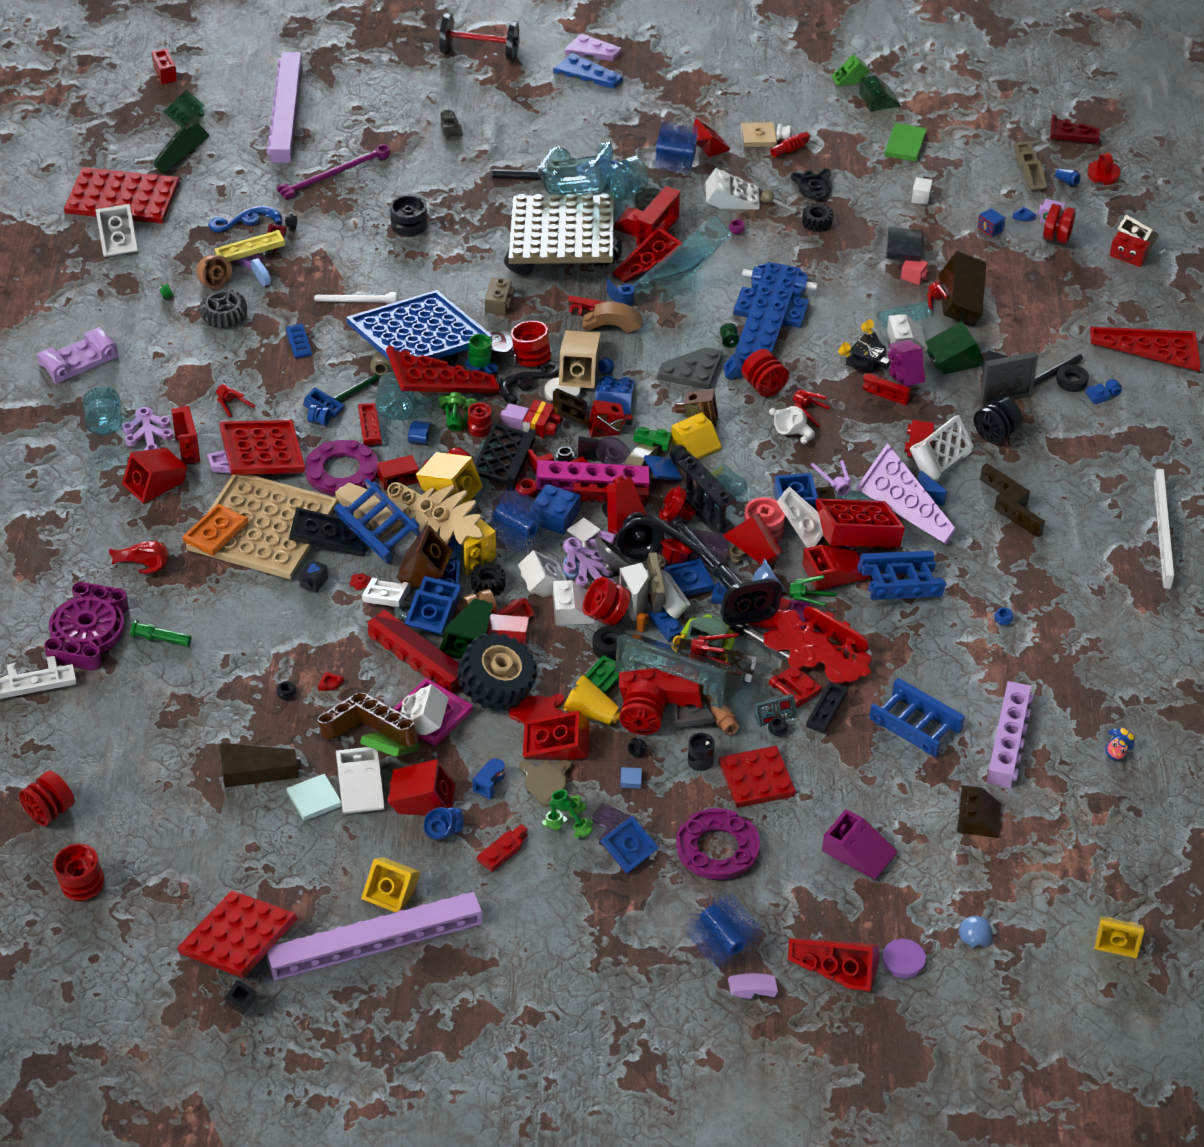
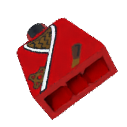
M594 400L588 426L590 437L598 438L619 435L622 425H632V414H624L621 404Z

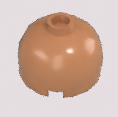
M210 254L199 261L196 272L200 283L207 288L218 290L225 286L223 284L231 279L232 268L230 262L224 256Z

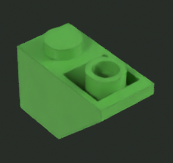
M853 54L831 77L836 85L840 87L860 83L871 71L865 62Z

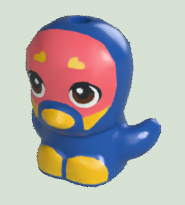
M1123 727L1111 729L1108 732L1109 735L1114 737L1106 745L1105 753L1112 760H1121L1125 756L1128 747L1130 751L1134 748L1133 740L1135 736Z

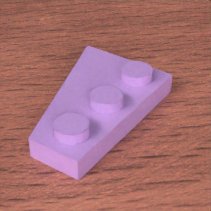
M580 34L565 48V54L578 53L581 57L593 55L596 59L613 61L621 53V48L585 34Z

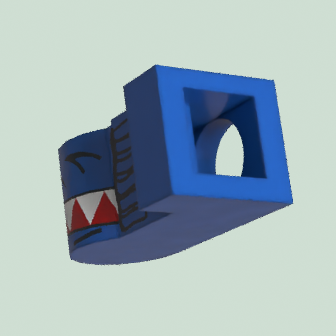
M490 759L472 779L473 792L487 799H491L494 796V786L505 777V763L501 759Z

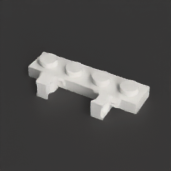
M55 656L47 657L49 669L17 674L15 663L7 665L8 675L0 678V699L75 685L76 678L73 664L56 666Z

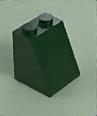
M963 321L925 341L928 347L925 349L930 359L934 358L932 361L937 370L941 369L943 374L983 365L984 358Z
M474 598L446 627L440 650L447 655L462 658L472 640L486 634L493 603Z

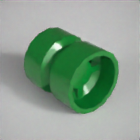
M475 334L469 338L468 359L472 366L483 368L491 363L492 340L489 336Z

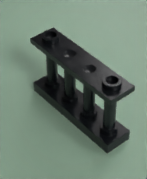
M693 455L679 461L678 466L686 473V485L682 486L686 490L684 502L694 508L696 515L719 539L724 537L725 533L735 528L726 518V508L736 503L737 499Z

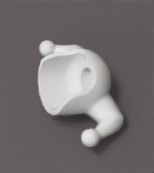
M792 406L786 409L776 410L771 408L769 410L770 415H775L774 425L778 433L782 435L800 434L803 436L800 439L802 444H806L814 438L815 432L806 424L807 417L801 408Z

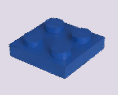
M701 558L665 567V571L674 579L685 597L714 590V583Z
M633 815L600 841L626 874L659 848Z

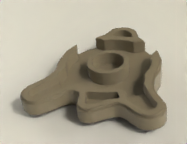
M543 760L541 765L536 767L529 761H521L519 769L525 775L527 793L529 794L530 792L534 795L541 806L549 807V802L553 801L551 798L552 794L559 789H565V774L571 768L570 762L562 760L558 763H552L548 760Z

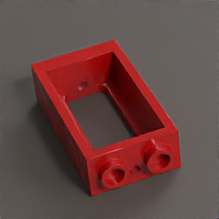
M665 186L637 218L636 246H639L658 226L667 232L679 219L681 191Z

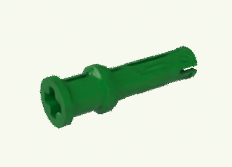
M138 620L133 621L130 631L131 637L139 636L146 638L148 641L155 639L189 647L192 638L190 634L156 627L155 624L139 623Z

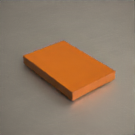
M218 503L182 536L183 542L214 556L248 524V518Z

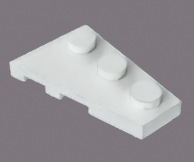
M788 487L777 503L806 548L816 546L823 536L819 514L792 488Z

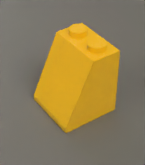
M436 452L416 474L421 489L424 491L433 487L435 489L433 493L447 486L454 485V490L447 497L449 498L466 490L467 495L457 506L471 501L483 487L474 461L470 456Z

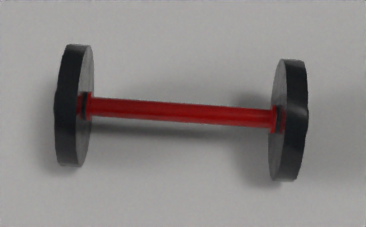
M445 13L439 33L440 52L449 53L453 37L506 44V60L514 62L520 43L519 23L516 21L510 22L507 37L454 31L453 15Z

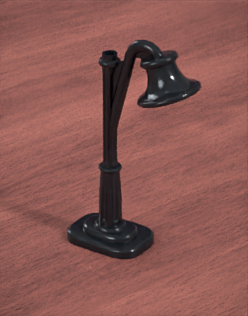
M640 512L632 513L624 519L623 526L617 535V546L621 553L628 558L646 559L649 553H657L663 545L660 541L664 540V532L701 556L713 569V575L719 578L727 589L723 596L720 617L726 625L737 626L770 619L778 611L782 597V586L777 580L763 579L744 582L742 578L729 568L726 562H721L686 525L685 519L675 517L671 520V524H667L655 516L645 515Z

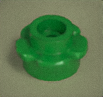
M168 283L165 285L161 284L162 288L159 290L163 298L167 297L170 300L169 298L174 295Z

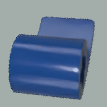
M608 278L606 291L611 299L618 303L633 306L634 287L630 284H623L617 288Z
M414 420L409 427L408 442L427 444L429 427L432 425V422Z

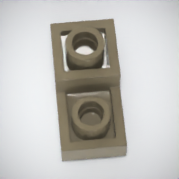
M639 444L630 453L624 465L648 466L643 457L645 455L655 456L658 454L659 447Z

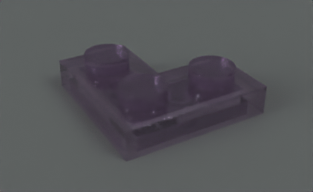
M602 802L592 815L594 823L607 828L599 838V844L603 846L600 842L602 838L631 816Z

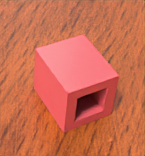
M906 260L902 265L901 279L920 285L928 277V262L923 260L921 262Z

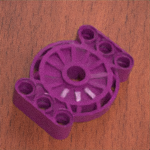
M77 582L72 586L73 599L61 604L51 615L49 620L51 638L45 641L44 647L46 657L55 656L57 665L73 664L74 668L94 671L102 666L100 653L111 649L123 636L125 629L123 613L128 610L127 594L121 588Z

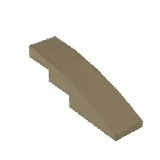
M1030 141L1014 142L1013 148L1030 190L1047 189L1041 162L1037 159L1036 152L1032 150Z

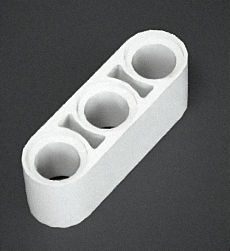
M661 570L666 603L662 606L673 618L678 619L690 606V602L674 579L666 571Z

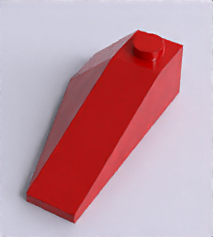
M658 226L612 274L626 283L672 257L683 246V243Z
M789 938L788 960L810 971L817 972L829 980H834L848 989L871 991L879 964L880 945Z

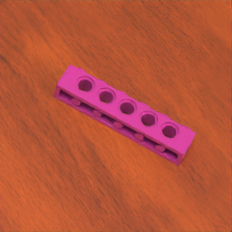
M538 460L536 489L542 490L546 484L566 491H574V483H581L580 487L597 484L598 487L604 489V487L613 482L615 477L621 475L632 477L635 487L648 488L649 466Z

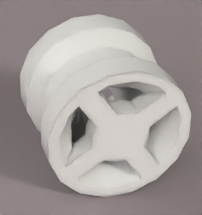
M778 124L776 140L789 138L791 135V125L783 126Z

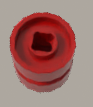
M474 403L468 408L469 433L475 437L487 436L492 428L491 408L486 403Z

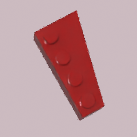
M698 662L619 672V689L623 702L628 686L635 682L644 681L658 685L664 690L667 696L666 706L667 703H674L681 707L691 704L703 708L702 676Z

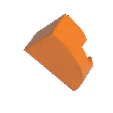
M643 612L638 614L636 631H645L649 621L648 614Z

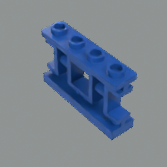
M933 551L861 554L857 566L859 573L871 575L874 580L870 582L868 588L869 592H871V600L941 597L946 587V582L943 578H933L931 574L936 566V562L933 561L935 557ZM907 573L909 579L898 580L896 574Z

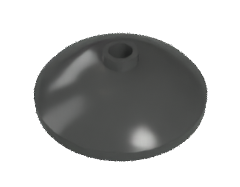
M600 536L596 537L595 544L598 553L606 562L604 566L609 571L613 572L616 570L620 573V568L635 565L630 558L622 554L610 542Z

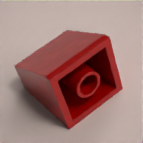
M167 448L131 452L122 484L142 503H147L182 484L188 467Z
M438 759L393 770L388 802L397 814L426 816L427 813L439 807L453 808L455 783Z

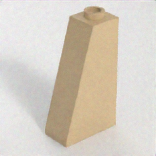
M349 482L335 491L338 503L345 507L351 505L368 489ZM374 495L371 496L353 512V516L356 519H361L381 501ZM389 498L409 517L408 505ZM385 507L367 523L370 524V530L374 531L393 513ZM398 519L379 537L384 538L404 523Z

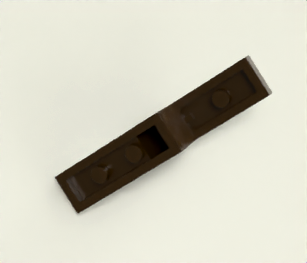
M988 463L983 465L980 480L1000 493L996 496L994 509L1029 533L1040 537L1043 534L1045 520L1025 508L1028 504L1030 491Z

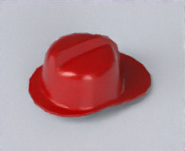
M674 538L660 541L663 544L662 555L668 560V564L683 563L693 552Z

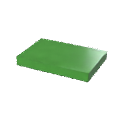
M895 123L884 156L916 162L927 129Z
M380 732L364 735L360 741L365 746L395 757L418 751L421 744L417 742L411 746H403Z

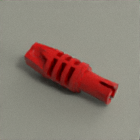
M803 132L782 140L779 145L770 148L772 157L775 158L784 153L789 154L802 148L809 142L810 135L807 132Z

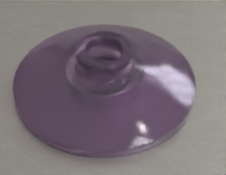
M604 437L598 441L596 446V454L603 464L624 465V462L630 455L628 447L621 440L614 437Z

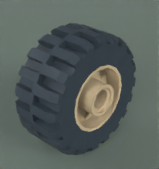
M491 633L490 636L484 634L472 640L471 644L466 648L458 665L457 677L460 687L464 688V694L467 697L470 696L473 703L480 704L484 709H487V707L491 708V711H498L499 709L507 711L511 707H516L520 704L521 700H524L529 694L537 677V665L535 660H533L532 653L528 652L527 647L524 644L521 645L518 639L514 637L513 639L509 638L506 634L498 635V633Z

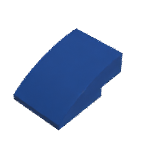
M424 576L420 589L415 593L404 624L442 635L463 592L461 585Z

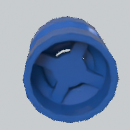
M312 404L308 410L307 420L311 423L319 422L320 425L327 426L331 417V410L326 407L319 408V406Z

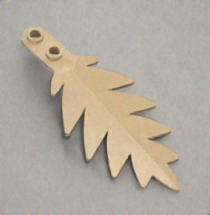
M394 482L389 485L387 489L388 497L409 506V518H414L418 522L420 533L427 525H430L437 534L440 531V537L447 544L454 534L460 545L465 542L467 537H483L482 532L476 526L482 516L480 514L466 516L475 506L476 501H468L457 506L467 495L466 490L447 498L454 490V485L447 486L433 493L435 489L432 487L422 495L401 483Z

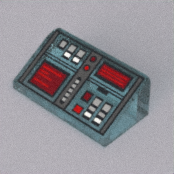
M790 694L756 703L754 717L760 727L767 726L775 717H781L785 720L796 718L794 695Z

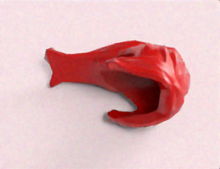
M151 540L138 543L126 549H109V554L113 558L112 565L117 562H135L139 564L144 563L150 567L149 569H139L138 573L141 574L159 571L167 563L169 551L164 543Z

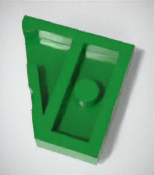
M639 427L635 429L633 441L654 447V444L662 445V450L668 451L671 432H667L665 429H658L656 431L649 430L647 427Z

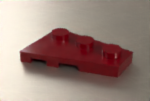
M1052 114L1050 139L1099 144V128L1083 123L1077 125L1071 123L1070 119L1065 118V120L1057 118V115Z

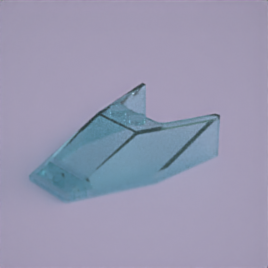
M715 214L632 286L637 291L681 280L685 276L690 278L701 268L699 264L733 235Z

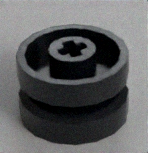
M412 194L401 195L393 199L390 203L392 230L403 236H415L425 231L427 228V205L425 200Z

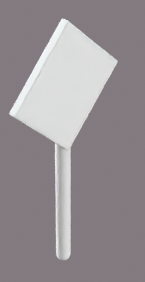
M583 518L567 529V531L582 541V547L586 548V541L598 534L601 529Z

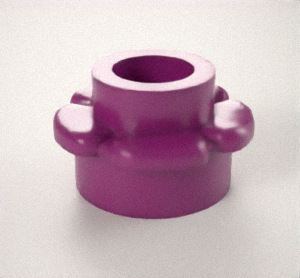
M734 219L731 221L729 229L734 234H741L745 231L744 222L740 219Z

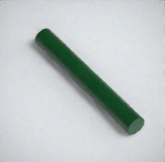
M374 374L333 398L341 402L378 381L379 376Z

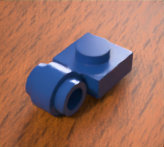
M1110 379L1106 382V387L1100 383L1086 388L1085 394L1093 404L1110 400V395L1118 396L1122 392L1121 384L1117 380Z

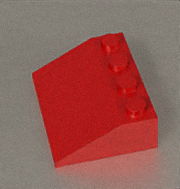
M816 498L823 535L829 545L834 547L850 546L853 548L858 546H866L868 548L884 547L887 549L901 546L905 527L886 501Z

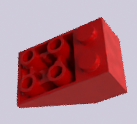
M827 545L804 548L802 565L808 577L824 576V579L812 581L816 591L870 578L869 575L859 573L857 566L860 558L855 550Z

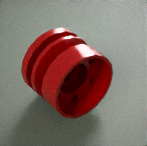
M526 321L512 329L511 338L514 346V356L518 364L526 367H535L546 363L551 358L548 328L544 323Z
M760 349L752 353L744 361L741 369L743 378L763 397L777 394L783 389L789 379L788 369L767 349Z
M641 681L629 685L626 689L624 703L620 712L619 721L622 726L628 731L639 735H650L657 732L661 727V720L667 702L664 690L651 682Z
M51 770L44 772L36 778L35 783H30L27 785V788H23L18 794L19 800L27 814L42 826L49 825L52 820L58 817V813H64L75 803L74 795L67 783Z
M78 843L63 848L56 855L53 861V868L65 897L74 901H84L95 897L102 890L105 884V877L94 848Z

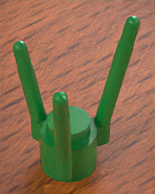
M823 575L795 579V582L790 584L791 598L826 607L827 604L803 596H807V594L837 596V593L807 590V585L803 584L824 579Z

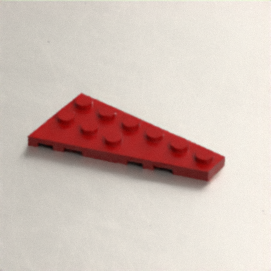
M1090 327L1091 344L1200 372L1201 365L1196 331Z
M388 345L386 348L401 391L497 394L500 389L494 375L477 370L472 372L464 370L463 366L460 365L453 367L447 365L448 362L425 355H420L419 357L411 355L410 351L407 350L397 351L394 350L393 346Z

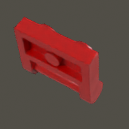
M791 667L778 676L774 675L768 682L772 688H777L790 700L793 697V703L796 708L821 693L822 689L819 684L803 671Z

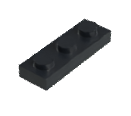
M829 681L809 716L806 727L825 734L847 695L848 688Z

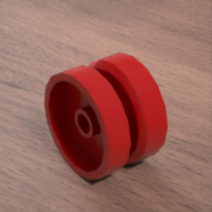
M1052 203L1046 217L1043 239L1053 241L1057 234V242L1067 245L1072 233L1076 209L1067 207L1062 214V206Z
M597 578L584 596L583 612L586 616L598 620V622L606 626H614L626 613L630 601V592L627 588L615 584L608 578Z

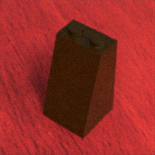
M955 251L939 274L940 286L948 296L944 298L941 294L944 316L957 321H963V323L975 326L983 315L986 277L985 261Z

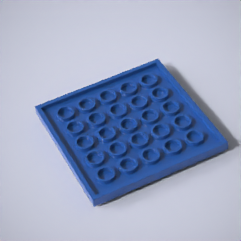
M438 290L346 317V323L388 360L386 352L388 345L393 346L394 350L410 351L411 355L418 357L425 355L439 359L469 350V338L475 334H485L492 340V335Z

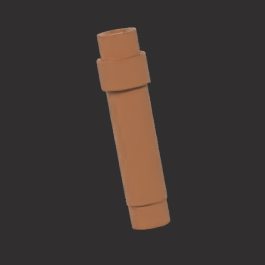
M700 670L703 700H705L708 709L712 713L715 723L726 735L736 733L739 729L736 716L727 707L706 673Z

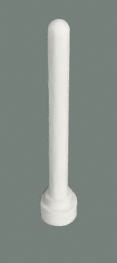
M390 292L386 296L315 295L314 300L316 302H385L386 304L398 302L397 292Z

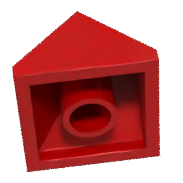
M697 118L694 120L693 129L695 130L693 133L698 129L696 132L698 133L696 135L698 137L696 138V145L708 157L728 152L731 149L715 130Z

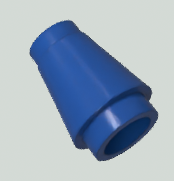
M1058 168L1055 172V177L1069 186H1077L1080 182L1081 175L1076 170Z

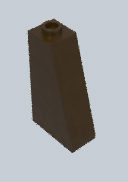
M219 743L225 788L299 778L298 770L302 769L301 758L296 757L295 749Z

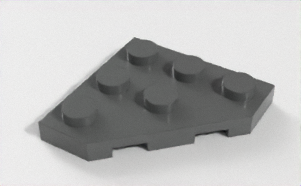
M705 347L662 362L657 373V379L701 389H709L723 356V351Z

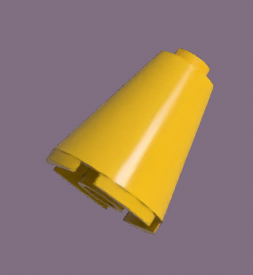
M582 675L576 682L579 687L576 686L574 690H571L563 710L568 713L580 710L588 719L611 725L612 722L616 723L620 717V707L587 677Z

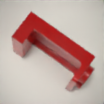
M184 406L171 409L175 440H179L181 461L184 464L200 462L197 433L190 407Z

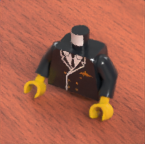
M868 319L861 325V330L868 332V335L864 334L852 347L849 343L844 342L838 349L839 355L846 356L847 366L853 367L854 370H862L868 373H873L879 366L884 369H888L890 366V360L885 357L886 347L882 344L876 332L872 331L874 322L871 319Z

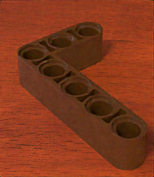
M357 693L318 717L322 736L327 740L338 737L360 722L365 723L403 746H411L419 740L412 719L366 693Z

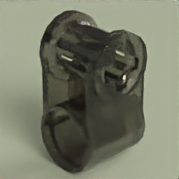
M452 110L442 111L440 120L445 139L453 136H463L462 126Z

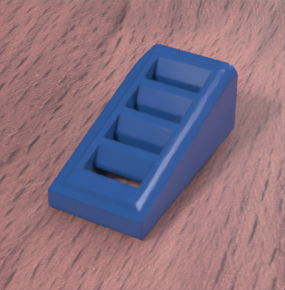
M303 324L287 326L286 336L294 358L312 356Z
M316 387L309 392L303 403L307 408H310L312 404L319 406V408H330L331 417L334 418L345 406Z

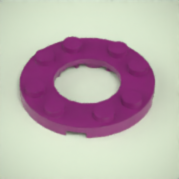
M356 440L324 442L311 451L306 458V479L315 490L330 496H336L335 491L349 482L367 489L365 480L368 478L373 483L378 476V458L372 449ZM333 457H353L360 465L355 474L345 478H335L324 471V464L327 460H332Z
M712 808L692 814L683 825H680L676 835V851L683 865L691 872L711 880L735 878L745 873L754 865L759 855L760 838L755 826L749 820L746 821L738 816L737 812L727 809ZM722 830L736 838L738 849L730 858L715 860V858L710 859L706 854L699 851L697 841L701 835L708 831Z

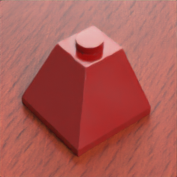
M627 208L613 224V229L636 237L637 218L643 211Z

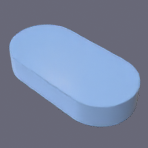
M259 259L251 260V268L263 286L270 285L271 278L269 272Z

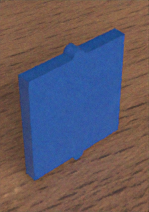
M650 455L643 457L657 479L682 480V476L677 470L678 468L675 467L669 457Z

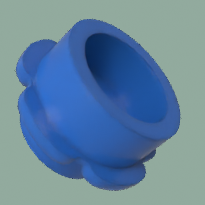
M604 357L598 362L599 371L603 374H610L614 369L613 361L610 358Z
M1006 607L999 608L995 613V621L1001 625H1008L1014 619L1012 611Z

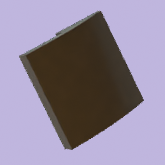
M556 388L553 391V408L555 413L587 428L590 412L587 411V401Z

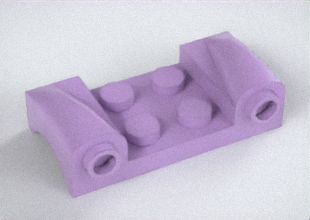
M98 327L84 333L85 339L57 351L51 347L37 353L38 364L46 368L56 384L119 357L117 345Z

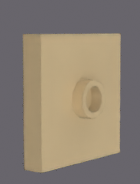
M773 122L741 123L744 147L776 146L777 141Z

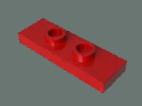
M376 403L358 404L363 444L366 446L382 444Z

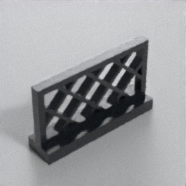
M494 422L475 463L479 477L507 485L506 490L511 491L512 489L513 491L527 461L528 450L532 449L534 445L536 430L529 428L528 432ZM495 430L502 431L504 434L497 436ZM513 436H519L522 439L515 441ZM508 438L510 443L503 444L501 440ZM497 442L499 446L492 448L489 443ZM514 447L516 451L509 453L507 449ZM502 450L505 455L497 456L495 452ZM491 454L493 458L486 460L484 455ZM509 459L511 463L504 465L502 461ZM497 462L500 467L493 469L490 464ZM486 466L488 470L481 471L478 468ZM503 471L506 476L504 478L498 476L496 473Z

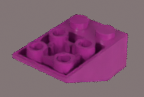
M847 809L842 812L823 836V852L874 880L879 877L897 854V850L864 818Z

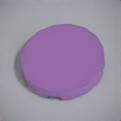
M898 939L888 943L884 948L882 957L884 968L887 971L889 970L896 977L905 979L917 976L924 969L926 960L923 948L918 943L908 939Z

